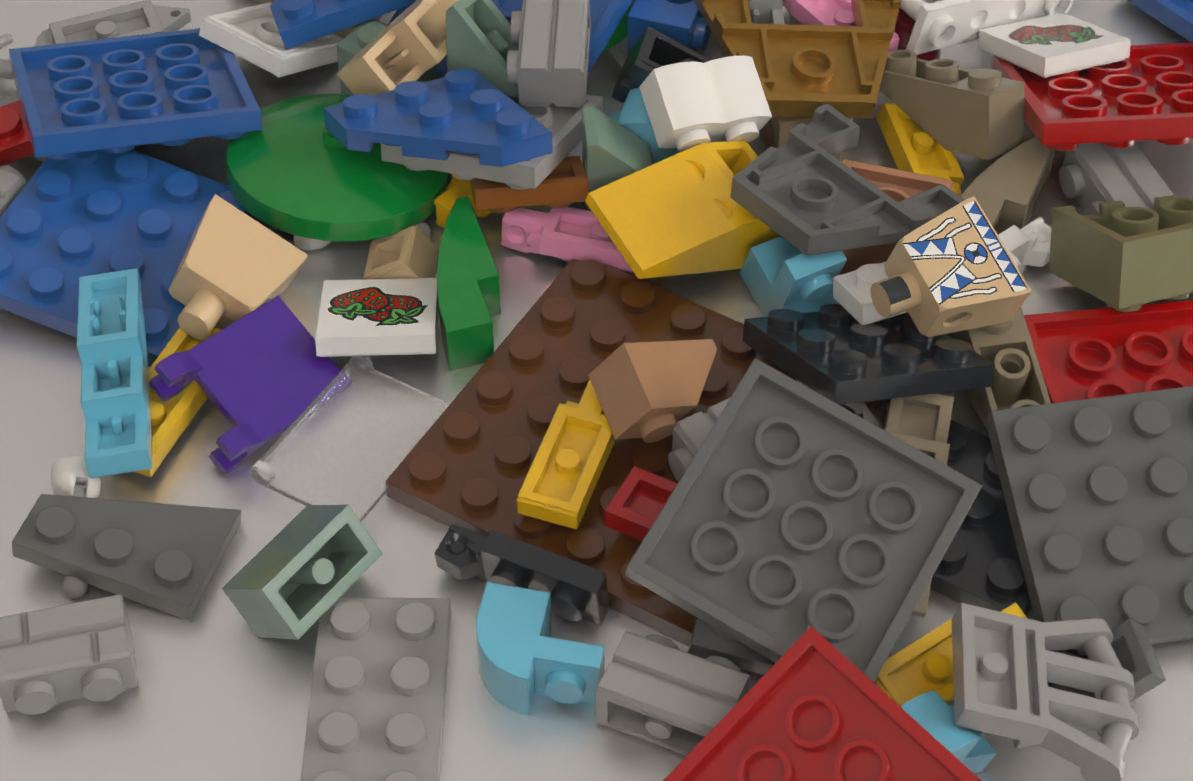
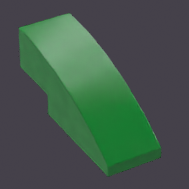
M465 196L457 198L445 224L438 252L436 277L441 338L449 371L482 364L488 360L494 352L493 321L491 316L501 314L499 274L469 198Z

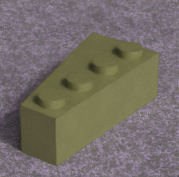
M1176 195L1155 197L1154 208L1149 209L1125 207L1126 204L1123 201L1099 203V214L1090 215L1076 213V208L1073 206L1052 207L1050 273L1106 302L1108 308L1113 307L1121 312L1136 311L1141 308L1142 304L1162 299L1168 301L1184 300L1189 297V293H1193V198L1177 197Z

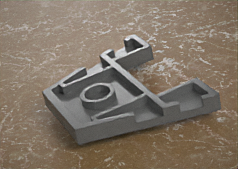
M827 103L814 111L813 121L808 125L799 123L790 130L788 141L779 149L771 146L732 178L730 198L806 256L898 242L908 233L965 200L941 184L900 202L895 201L833 156L858 145L860 126Z

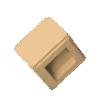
M417 225L400 230L397 234L371 241L363 279L435 278L439 251Z

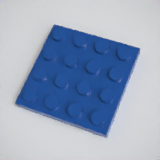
M200 28L9 49L11 70L35 158L46 156L53 160H66L77 156L79 152L94 150L122 153L132 150L136 145L152 143L179 146L188 143L192 138L216 136L221 139H236L244 136L246 132L262 130L261 110L234 53L199 36Z
M104 150L79 152L77 156L66 160L46 158L0 217V308L77 338L79 277L138 268L142 289L148 366L151 367L180 327L177 319L185 305L173 298L168 290L192 234L214 195H218L263 226L265 223L254 217L240 205L228 185L135 150L122 153H110Z

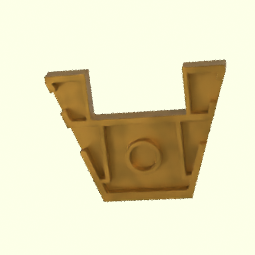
M695 0L696 6L727 57L751 56L753 58L772 116L813 117L814 111L827 103L847 118H872L902 0H852L851 6L856 26L752 23L748 0Z

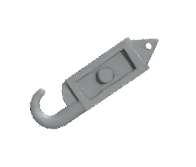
M144 0L51 23L49 28L42 31L37 37L35 46L178 31L191 21L190 10L156 6L152 4L151 0ZM11 34L0 36V50L13 42ZM0 58V78L14 79L10 59Z

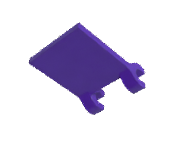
M279 296L190 350L177 352L164 358L155 366V370L159 375L150 379L148 383L160 399L165 402L180 393L194 380L234 428L217 439L216 444L219 448L212 451L209 455L211 461L223 475L241 465L261 446L349 390L352 385L330 357L316 355L315 339Z

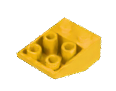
M746 140L700 143L591 191L585 200L638 279L742 269L751 247L780 236L730 198L732 178L758 157Z

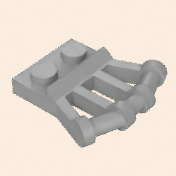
M961 603L952 617L955 725L1012 738L1014 748L1020 749L1036 744L1041 745L1080 767L1081 774L1086 781H1121L1126 769L1123 755L1129 741L1133 740L1139 732L1137 712L1130 707V701L1135 695L1134 677L1128 670L1123 669L1111 646L1114 639L1113 633L1104 619L1093 618L1040 622L966 603ZM1076 649L1080 655H1086L1088 660L1054 651ZM1048 682L1093 692L1095 698L1048 687ZM1068 724L1097 730L1100 740L1097 741Z

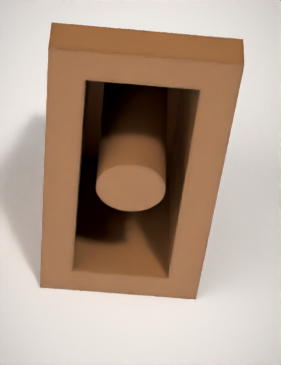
M713 339L623 343L588 374L615 440L643 438L644 442L651 443L673 434V428L677 425L676 423L698 405L717 352Z

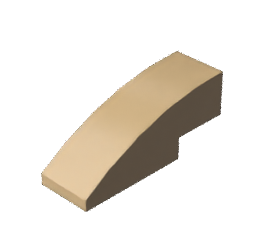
M416 0L359 51L337 75L354 95L367 94L372 96L392 91L400 83L416 81L425 71L437 65L447 55L446 10L459 0Z

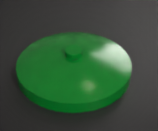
M345 94L306 95L282 100L260 109L262 130L246 132L242 137L230 139L227 147V181L231 192L243 208L260 221L276 229L296 236L323 241L351 242L372 240L394 235L400 230L417 225L436 210L434 199L446 192L445 187L448 185V173L430 169L414 171L407 169L403 164L382 161L380 143H374V148L370 152L348 150L325 128L324 119L325 107L343 103L345 98L352 96Z

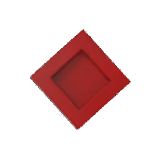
M20 100L0 107V167L34 155Z
M634 466L605 510V526L643 541L678 483Z

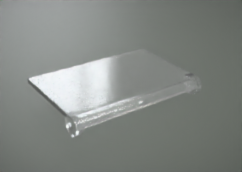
M352 356L347 365L264 456L250 467V475L259 484L305 506L348 504L360 522H362L390 489L389 484L385 483V481L450 404L374 370L373 362L369 356Z

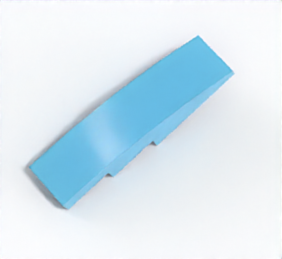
M135 268L79 277L77 349L82 364L80 402L86 420L84 460L89 478L152 469L149 372L139 270Z

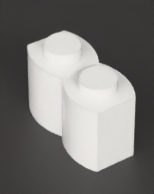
M729 56L705 63L680 62L653 69L639 87L658 147L666 149L677 148L679 153L700 143H710L711 141L746 140L749 143L759 136V131L772 118L751 56Z

